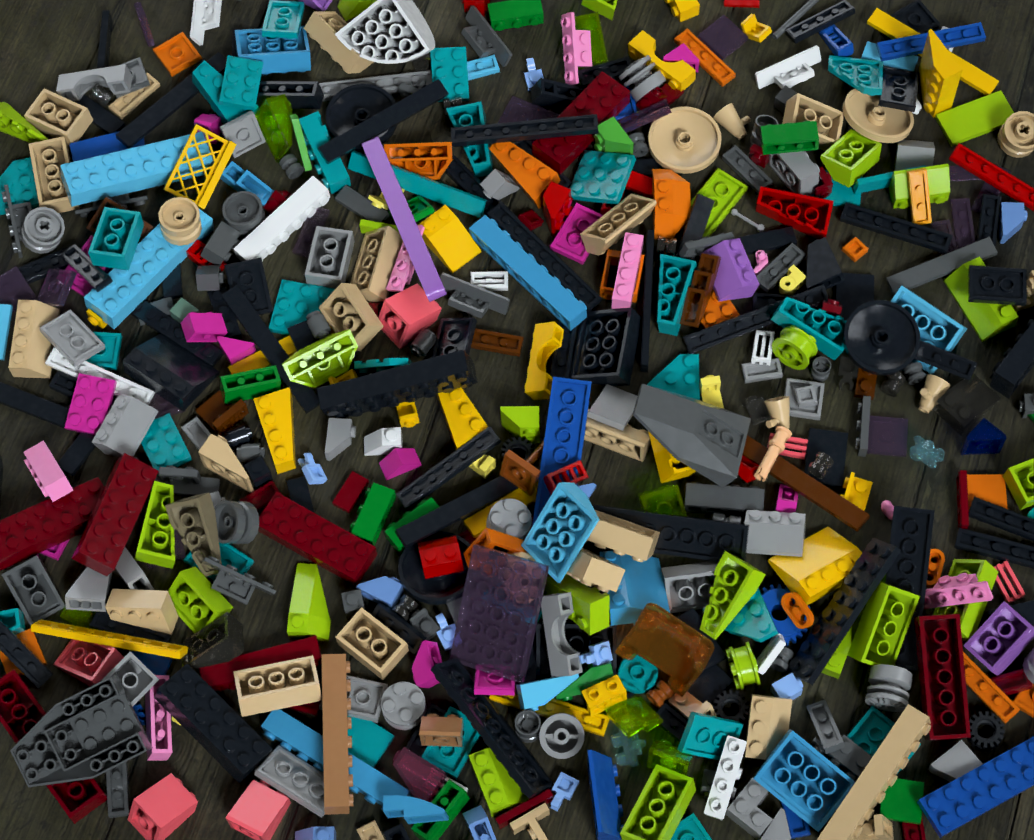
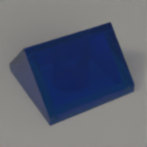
M983 418L966 437L961 449V455L1000 453L1006 441V434Z

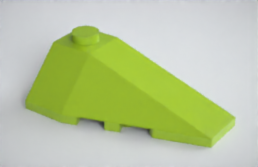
M0 102L1 132L28 143L48 140L46 136L8 103Z
M297 563L287 625L289 639L301 640L317 636L318 641H329L331 620L317 564Z

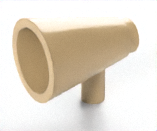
M733 103L723 107L713 117L716 122L734 137L738 138V140L747 134L744 125L750 122V118L745 116L740 119Z
M927 374L924 388L920 391L922 396L918 409L929 414L951 385L938 376Z
M780 396L765 400L764 403L771 417V420L766 421L767 428L775 426L776 429L777 426H783L789 429L790 396Z

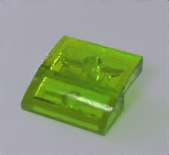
M641 697L621 701L605 710L606 715L627 738H630L642 729L647 733L663 723V719Z

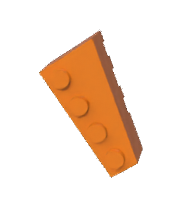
M512 142L493 143L489 148L496 161L513 178L538 209L543 204V194L550 182L558 184L561 181L556 171Z

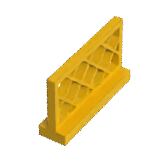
M195 124L163 190L176 197L188 198L186 190L196 188L198 195L195 201H192L196 203L200 210H204L237 144L227 141ZM197 130L204 133L206 141L196 142L195 134ZM218 140L222 142L220 150L213 152L210 141ZM207 143L210 153L201 156L198 145ZM195 146L198 157L189 159L187 150ZM211 155L214 163L211 167L205 168L202 158ZM199 159L202 169L193 172L190 161ZM187 163L190 173L181 176L178 168L180 164ZM203 171L206 179L204 183L197 184L194 174ZM191 175L194 186L185 188L182 178ZM179 179L182 187L178 191L169 188L171 182Z

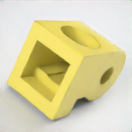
M794 264L788 269L787 276L781 278L779 282L780 294L793 295L806 284V275Z
M483 455L469 465V467L486 479L495 469L496 459L490 455Z

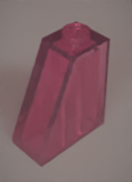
M403 747L401 751L398 750L395 754L393 765L413 796L431 803L446 779L447 774Z

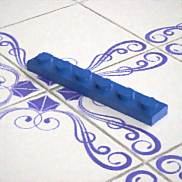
M981 22L934 31L947 49L983 42L986 39ZM928 33L877 42L876 47L881 62L922 54Z

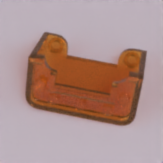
M648 603L614 653L626 660H633L636 655L647 660L670 676L668 680L669 687L673 692L683 697L705 669L715 647L709 638L655 603Z

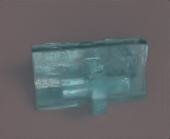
M914 436L915 446L910 448V458L914 461H922L930 468H936V462L944 460L945 451L942 448H935L934 442L931 440H924L921 436Z
M625 727L619 728V733L611 736L613 747L623 746L624 752L615 754L617 764L619 766H639L637 755L643 754L641 748L646 746V741L643 739L639 740L638 734L632 735L631 731L626 730Z

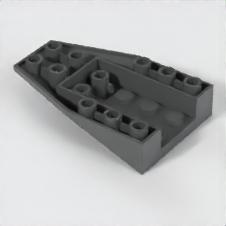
M645 384L640 386L633 416L678 461L721 487H725L737 478L751 418L691 397Z
M115 674L55 704L10 751L29 788L93 779L153 747Z

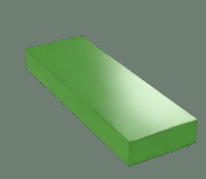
M296 114L290 115L306 172L311 170L312 166L299 118Z

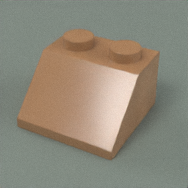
M437 714L422 716L419 730L421 745L462 747L463 718H459L458 715L454 714L447 715V717H439Z

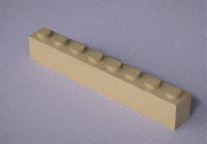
M907 705L817 840H853L854 837H859L863 830L862 825L864 822L872 818L876 804H880L886 796L885 791L888 786L892 787L898 777L897 773L900 769L903 770L909 761L908 757L911 752L914 753L918 749L921 737L929 733L931 729L929 716L911 705Z

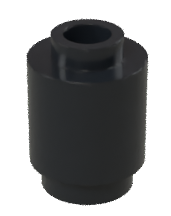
M244 424L229 429L227 433L223 434L230 448H236L242 444L251 442L250 438L253 437L250 427H245Z

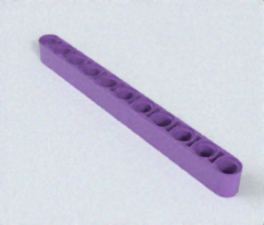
M377 136L362 143V147L429 302L447 295L379 137Z

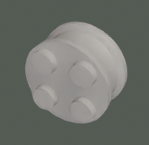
M512 498L502 499L491 508L486 520V527L523 540L531 527V513L527 506L519 500Z
M410 682L392 684L385 690L381 698V709L386 722L398 730H410L418 726L427 710L423 692L418 686Z
M557 713L547 718L539 732V740L543 750L551 757L557 759H567L577 754L585 738L581 722L573 715L567 713Z

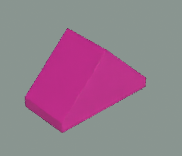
M684 43L666 54L663 58V61L670 63L683 60L693 67L696 73L699 71V59Z
M222 336L217 337L219 347L231 365L256 353L255 344L252 342Z
M395 448L379 462L386 481L422 466L414 448Z

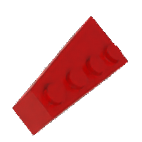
M760 186L756 212L789 227L792 226L793 229L815 239H822L827 235L834 201Z

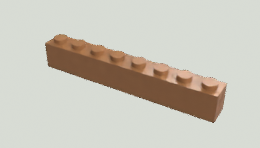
M321 654L324 815L349 814V807L354 806L353 794H349V787H353V774H349V767H353L352 755H348V748H352V736H348V729H352L351 717H347V710H351V698H347V692H351L350 679H346V673H350V661H346V654Z

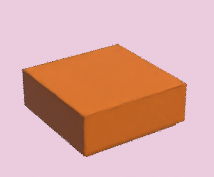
M856 236L842 247V251L854 263L866 254L869 249Z

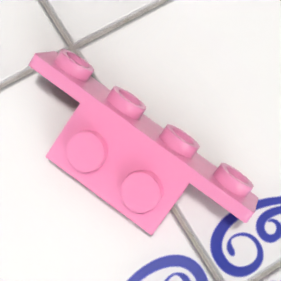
M569 12L561 15L563 61L565 67L564 79L566 84L577 85L579 84L578 67H592L590 30H575L574 12Z
M417 225L421 235H423L425 227ZM404 242L401 245L386 288L389 292L403 291L404 286L410 284L415 270Z
M962 573L953 577L946 575L940 577L933 588L926 589L924 609L991 601L993 595L988 582H978L976 573Z

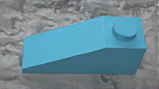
M579 674L517 684L516 689L520 709L539 710L538 706L548 703L578 679Z

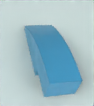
M233 161L224 169L220 177L223 182L237 192L249 191L256 194L260 198L262 206H265L274 190L250 171L243 170Z
M400 795L383 796V812L387 818L404 817L408 824L449 820V816L443 808L423 799Z

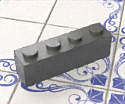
M693 481L686 483L684 512L746 516V510H764L765 489H760L758 486L741 487L736 484L721 487L716 483L708 485Z

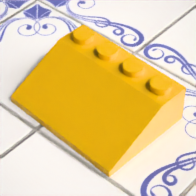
M930 29L918 72L920 73L919 79L924 109L934 118L936 114L952 108L963 69L934 31Z
M826 527L804 539L802 557L775 555L768 559V563L790 592L798 593L808 606L841 587L845 577L849 575L862 552L857 546L836 531Z

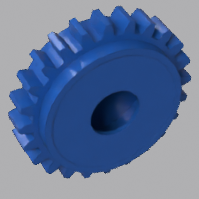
M778 584L776 589H774L773 585H770V590L764 587L762 597L778 633L783 635L786 647L789 645V641L795 644L797 641L796 637L801 640L803 638L802 633L806 634L808 629L797 628L782 608L781 599L790 590L787 586L785 589H782L781 584ZM776 610L783 611L787 615V619L778 621L773 618L771 613Z

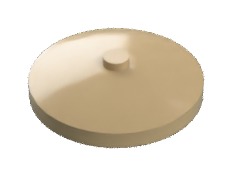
M853 89L847 94L843 103V114L849 125L859 134L882 143L899 142L909 135L914 125L912 112L878 106L880 95L870 96L861 93L857 89Z
M676 107L663 112L654 120L649 130L648 146L652 157L665 169H671L676 173L683 174L694 173L707 168L717 158L721 148V132L716 121L706 112L693 107Z

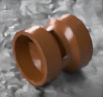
M662 680L656 684V688L650 689L646 693L648 700L658 709L662 707L666 699L674 696L672 689Z

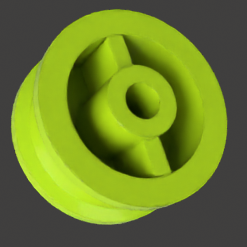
M795 325L784 327L780 332V338H776L772 343V351L783 364L796 370L805 369L809 365V359L815 357L818 352L816 339Z
M745 642V646L735 649L732 646L726 650L728 661H732L729 663L731 674L736 676L733 678L736 689L743 690L744 686L754 683L761 685L758 665L749 642Z

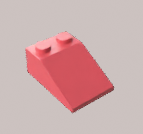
M71 639L53 665L91 687L99 683L124 656L111 646Z

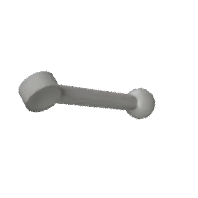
M735 208L731 210L733 216L736 215L757 228L758 232L764 231L765 227L763 224L758 225L740 214Z

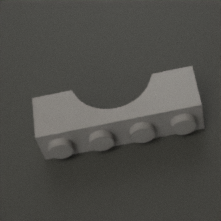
M126 64L61 74L58 77L56 91L58 95L71 101L80 100L87 91L100 86L109 88L113 95L128 93L131 91L133 76Z
M571 592L540 596L551 677L572 676L583 673L582 664H580L579 660L580 652L574 650L568 644L564 631L567 618L574 612Z

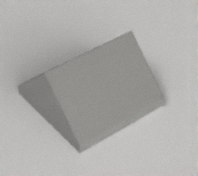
M905 139L896 142L894 171L923 165L926 167L933 166L934 142Z

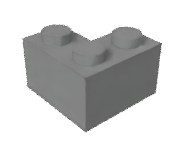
M752 777L727 808L726 816L755 839L759 840L773 819L758 808L767 797L769 791Z

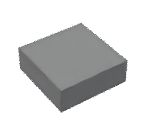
M813 385L794 388L798 408L817 405L818 401Z

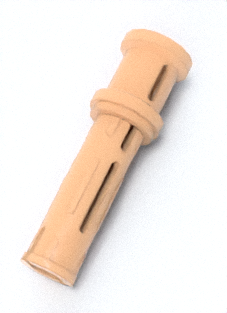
M783 426L776 427L773 439H770L768 442V451L754 474V477L759 481L761 479L762 482L766 481L779 453L784 451L786 441L792 436V432Z

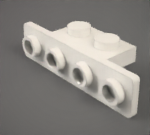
M194 0L190 38L199 46L203 45L205 30L219 27L222 0Z
M816 45L756 72L757 87L762 89L776 83L781 89L785 85L791 88L800 82L814 77V70L810 66L821 62L819 47Z
M727 736L705 806V815L720 820L724 819L729 800L734 799L737 790L734 787L735 780L740 779L743 770L739 767L747 744L746 741Z

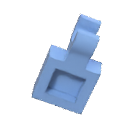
M533 58L526 59L528 72L524 73V79L528 92L531 91V88L540 78H544L542 70H536Z
M304 453L305 458H299L298 463L302 467L301 469L309 485L324 484L328 479L321 465L315 464L311 453Z
M443 613L436 615V622L441 628L436 634L444 650L447 651L463 643L455 624L453 623L448 626Z
M601 641L588 646L590 652L579 655L580 664L587 662V664L592 663L593 666H599L613 660L609 641Z
M561 772L552 788V792L556 795L550 804V808L558 812L564 798L570 801L579 785V780Z

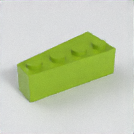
M567 574L561 583H557L551 576L547 577V585L542 593L543 596L571 592L574 612L568 618L573 620L580 629L592 635L609 627V594H601L599 589L595 587L591 589Z

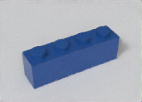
M119 132L69 144L73 162L128 148L116 139V134ZM144 138L131 148L146 145Z

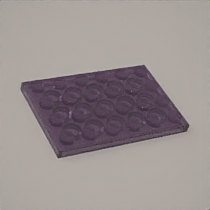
M477 544L473 545L449 660L458 658L464 666L524 683L549 565Z

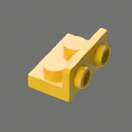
M851 472L850 478L846 477L843 488L846 489L845 495L841 494L840 496L865 511L873 482L854 477L855 473Z
M618 675L582 690V695L587 704V711L591 717L627 701V691Z

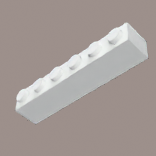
M312 176L234 248L236 257L240 261L261 257L263 262L265 257L274 253L278 245L288 240L291 233L301 228L304 221L314 216L317 209L327 204L330 198L328 188Z

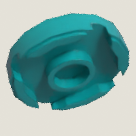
M638 653L629 655L621 661L618 668V676L627 691L634 694H643L655 686L658 679V669L655 662L649 656Z

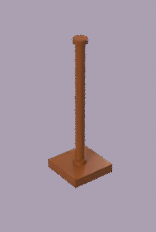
M544 440L526 461L510 449L503 458L500 475L530 496L536 490L541 472L532 464L542 454Z

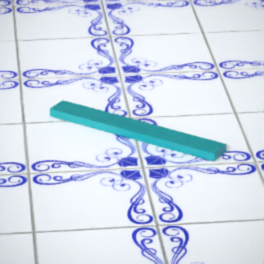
M352 151L348 169L376 179L367 156L357 151ZM391 164L400 187L406 191L443 205L446 204V206L478 218L482 217L486 199Z

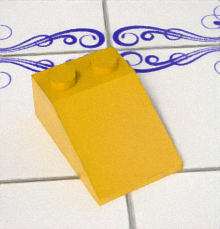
M446 204L418 224L425 227L422 235L425 244L452 273L481 253V249Z

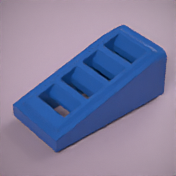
M835 24L819 32V35L835 56L848 57L854 53L853 43Z

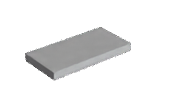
M278 745L255 770L254 775L322 818L324 816V773Z

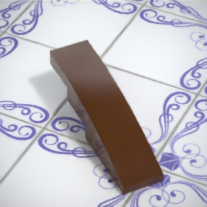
M701 253L698 270L694 271L691 288L688 287L680 320L681 325L699 327L712 293L721 257Z

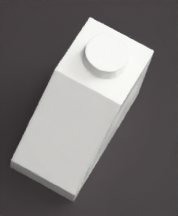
M401 427L381 428L364 437L365 456L388 455L395 448H403Z

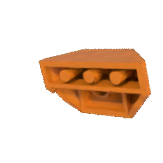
M452 142L384 144V150L390 164L432 180L440 179L452 162Z
M652 169L653 199L657 202L653 209L654 239H673L686 225L691 211L690 183L671 169Z

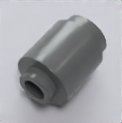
M314 311L307 315L306 323L315 339H322L330 335L331 328L320 311Z
M429 329L420 331L410 344L411 352L417 357H425L435 344L436 335Z
M260 443L242 444L240 447H237V459L239 462H243V464L249 463L260 456L265 458V447H261Z

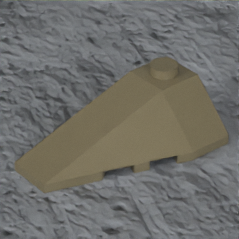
M210 493L194 495L165 505L171 526L179 532L182 537V543L188 546L192 553V558L204 576L217 574L219 570L201 562L204 557L212 556L220 560L219 564L222 565L216 514Z

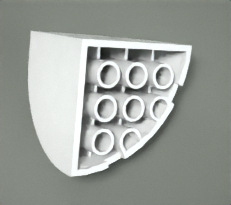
M377 0L335 33L337 38L349 50L354 49L360 54V57L377 63L398 64L409 62L426 55L435 48L433 34L413 0Z

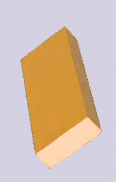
M927 169L907 171L912 223L919 225L932 223Z

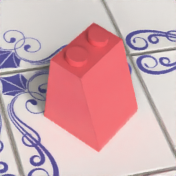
M417 283L384 300L378 316L384 326L381 330L401 349L412 341L420 331L427 329L436 322L442 308L434 300L429 302L424 289Z
M170 773L133 799L128 821L146 840H165L195 812L198 801L195 795L183 786L182 781Z
M252 780L227 814L226 820L231 828L254 840H271L291 801L287 795L279 790L271 789L270 785L265 781L260 780L257 782Z

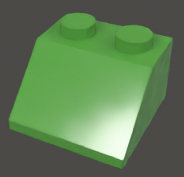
M614 116L598 125L599 133L594 135V148L596 151L633 155L634 143Z

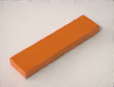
M688 28L674 38V42L678 46L684 43L699 59V66L722 87L736 77V73Z
M963 652L966 685L1006 724L1020 709Z

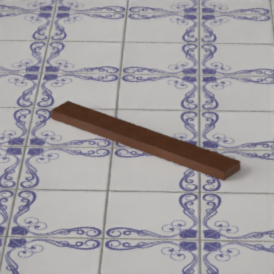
M747 435L743 455L760 466L768 448ZM778 456L769 472L771 476L858 532L870 518L868 513L782 457Z

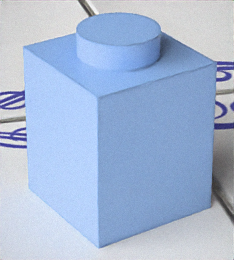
M790 673L771 684L770 691L774 697L794 700L801 696L803 684L798 677Z

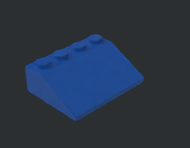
M587 750V769L597 840H622L620 832L625 824L621 825L620 817H623L622 804H618L617 797L621 796L620 786L615 784L614 777L618 776L617 765L612 764L611 757L594 750Z

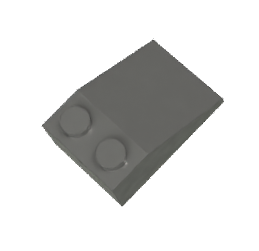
M39 554L28 558L1 574L30 626L38 620H43L66 607Z

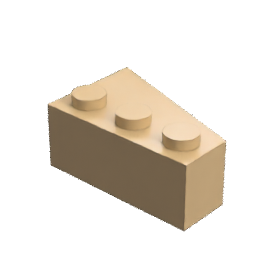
M112 589L105 606L111 620L172 635L179 617L168 591Z

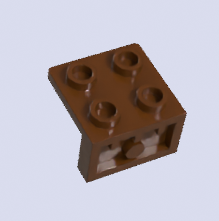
M220 390L196 409V413L220 436L249 414L247 405L242 399L238 402L224 404Z

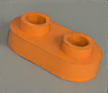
M930 549L927 576L932 577L933 580H927L926 587L928 588L934 587L941 577L945 555L939 549ZM935 558L937 563H933L931 559Z
M796 592L784 594L781 599V605L794 625L799 629L811 627L814 623V615L802 597Z

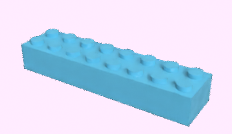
M203 132L195 134L197 143L206 141ZM190 134L61 164V179L71 207L102 200L106 196L115 197L165 185ZM207 143L198 145L201 156L210 153ZM195 146L187 150L189 159L198 157ZM211 155L202 158L205 168L213 165L214 162ZM199 159L190 161L193 172L202 169ZM187 163L180 164L178 168L180 175L189 174L190 171ZM202 171L194 174V176H202L204 175V172ZM191 175L183 177L182 180L190 179L192 177Z
M199 209L202 226L200 236L194 242L182 246L166 241L161 233L159 223L137 245L129 271L113 268L108 273L113 282L99 292L93 288L84 297L86 309L93 311L106 324L115 329L187 257L186 251L197 240L202 242L214 231L213 218Z

